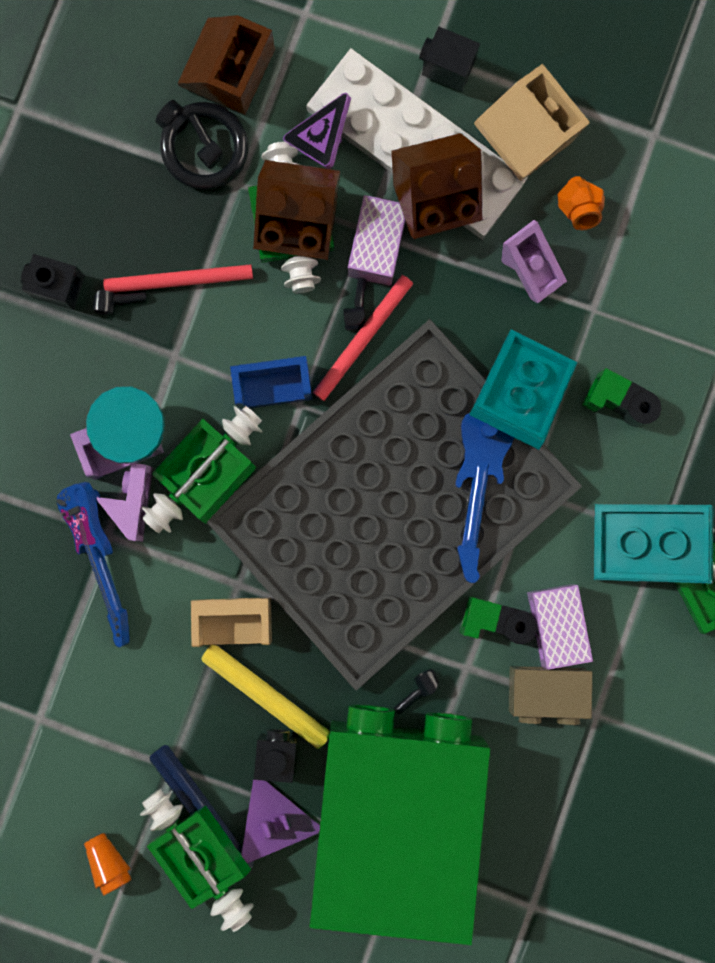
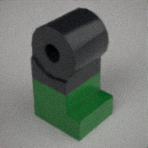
M607 368L598 372L581 405L593 412L605 406L621 414L624 421L634 427H641L654 422L660 416L662 409L661 402L655 394Z
M468 596L459 633L478 639L480 630L484 629L502 634L505 639L516 644H525L535 637L537 623L535 618L526 611Z

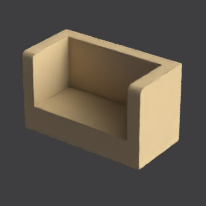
M271 597L192 600V647L257 643L270 645L272 643Z

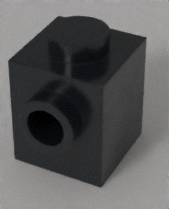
M438 26L434 38H426L419 55V59L424 61L422 76L463 92L476 62L480 43Z
M33 254L31 262L24 266L21 274L22 290L34 299L74 310L85 275L77 266Z
M268 729L267 734L261 733L257 739L254 780L293 783L296 774L299 736H290V731L282 729Z

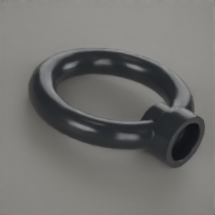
M173 99L158 113L155 123L163 129L160 137L161 157L167 170L179 182L194 189L211 190L230 183L242 171L248 157V137L242 123L231 111L210 102H196L182 107ZM196 113L199 118L207 117L221 122L227 127L233 138L234 151L230 162L225 168L214 174L201 175L189 171L180 163L175 152L176 136L187 127L190 121L189 117Z

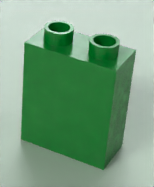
M349 705L347 722L332 720L330 727L310 928L472 945L490 757L489 745L482 736L471 735L473 720L471 717L451 713L429 712L426 713L425 729L420 730L393 727L394 709L374 705Z

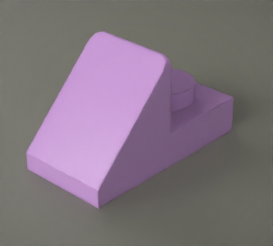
M533 220L503 243L501 260L503 264L517 272L531 300L539 303L567 282L537 221Z
M131 463L130 471H125L122 492L127 494L126 501L96 497L97 501L128 540L143 542L146 523L142 519L146 515L142 506L148 507L153 468L144 464Z

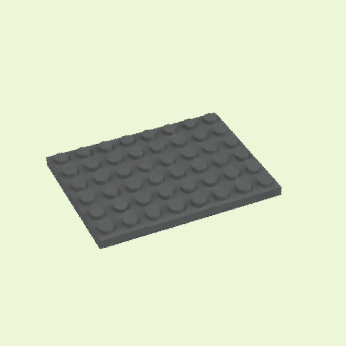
M430 319L236 490L207 522L356 691L475 584L465 580L457 547L462 545L473 478H466L460 488H456L455 481L464 462L465 454L461 437V422L465 415L471 412L486 380ZM514 438L502 463L504 481L498 484L495 477L488 476L477 548L480 549L477 571L480 575L479 579L582 487L544 444L538 450Z

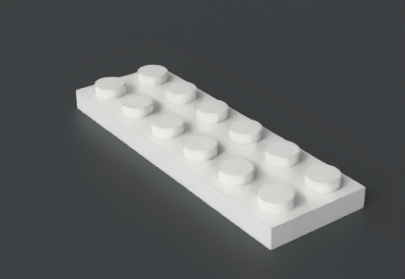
M351 48L306 105L307 111L313 115L341 94L347 93L351 97L341 136L392 174L391 150L462 133L481 149L483 221L464 225L465 228L482 240L528 179L526 177L520 181L502 158Z

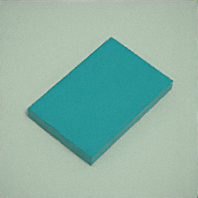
M511 329L469 415L539 450L546 439L578 362Z
M595 504L594 580L713 583L714 505Z

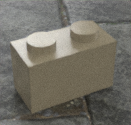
M510 666L509 712L513 716L519 717L520 723L540 724L542 723V717L557 718V723L564 725H579L580 718L592 719V671L586 668L561 667L547 670L543 667Z

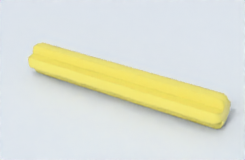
M211 645L205 651L201 658L202 662L316 749H320L327 742L330 734L327 728L219 646Z

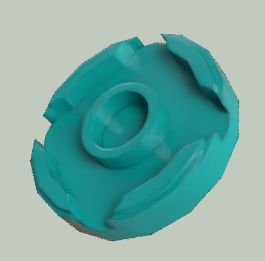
M131 386L115 387L102 393L91 405L86 418L87 435L93 448L104 458L117 463H137L150 457L160 446L163 439L165 417L159 404L145 391Z

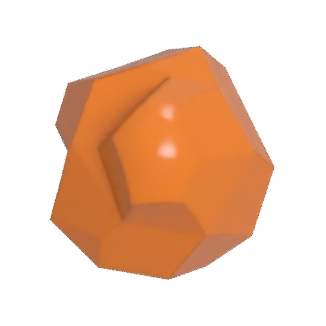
M580 176L571 178L557 194L558 207L572 221V225L576 230L591 229L602 221L601 212L604 209L605 201L604 191Z

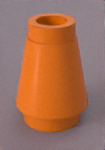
M105 833L84 843L95 888H100L103 896L132 880L128 873L131 868Z

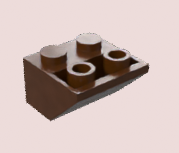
M238 15L208 18L178 81V86L246 115L275 52L272 30Z
M462 133L391 150L393 185L413 239L483 221L481 149Z
M265 160L257 182L253 249L328 260L337 208L340 171Z

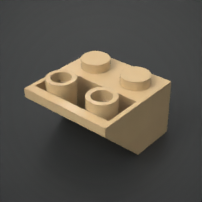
M541 64L516 82L474 122V125L516 177L522 181L569 146L590 122L547 68Z

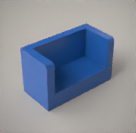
M306 356L230 366L235 405L239 410H242L245 406L251 409L313 400Z

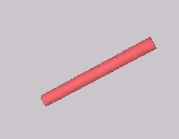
M252 264L108 278L103 280L104 290L119 293L253 279Z
M404 275L400 276L312 392L322 401L326 400L411 288L413 282Z

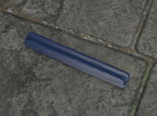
M164 745L152 753L149 757L151 763L188 814L191 815L206 805L241 854L242 846L170 747ZM253 861L247 863L249 867L252 869L254 866Z

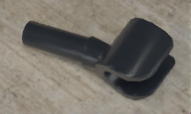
M196 113L190 116L189 119L204 145L197 153V156L207 168H212L222 159L223 152L218 144L211 140Z
M358 278L354 300L355 308L343 309L346 330L361 329L365 324L364 296L367 283L365 278Z
M100 290L94 295L93 309L97 314L113 315L114 303L146 301L145 292L115 294L110 291Z
M428 669L414 677L418 689L412 691L394 707L397 714L400 715L414 702L436 691L439 681L433 669Z

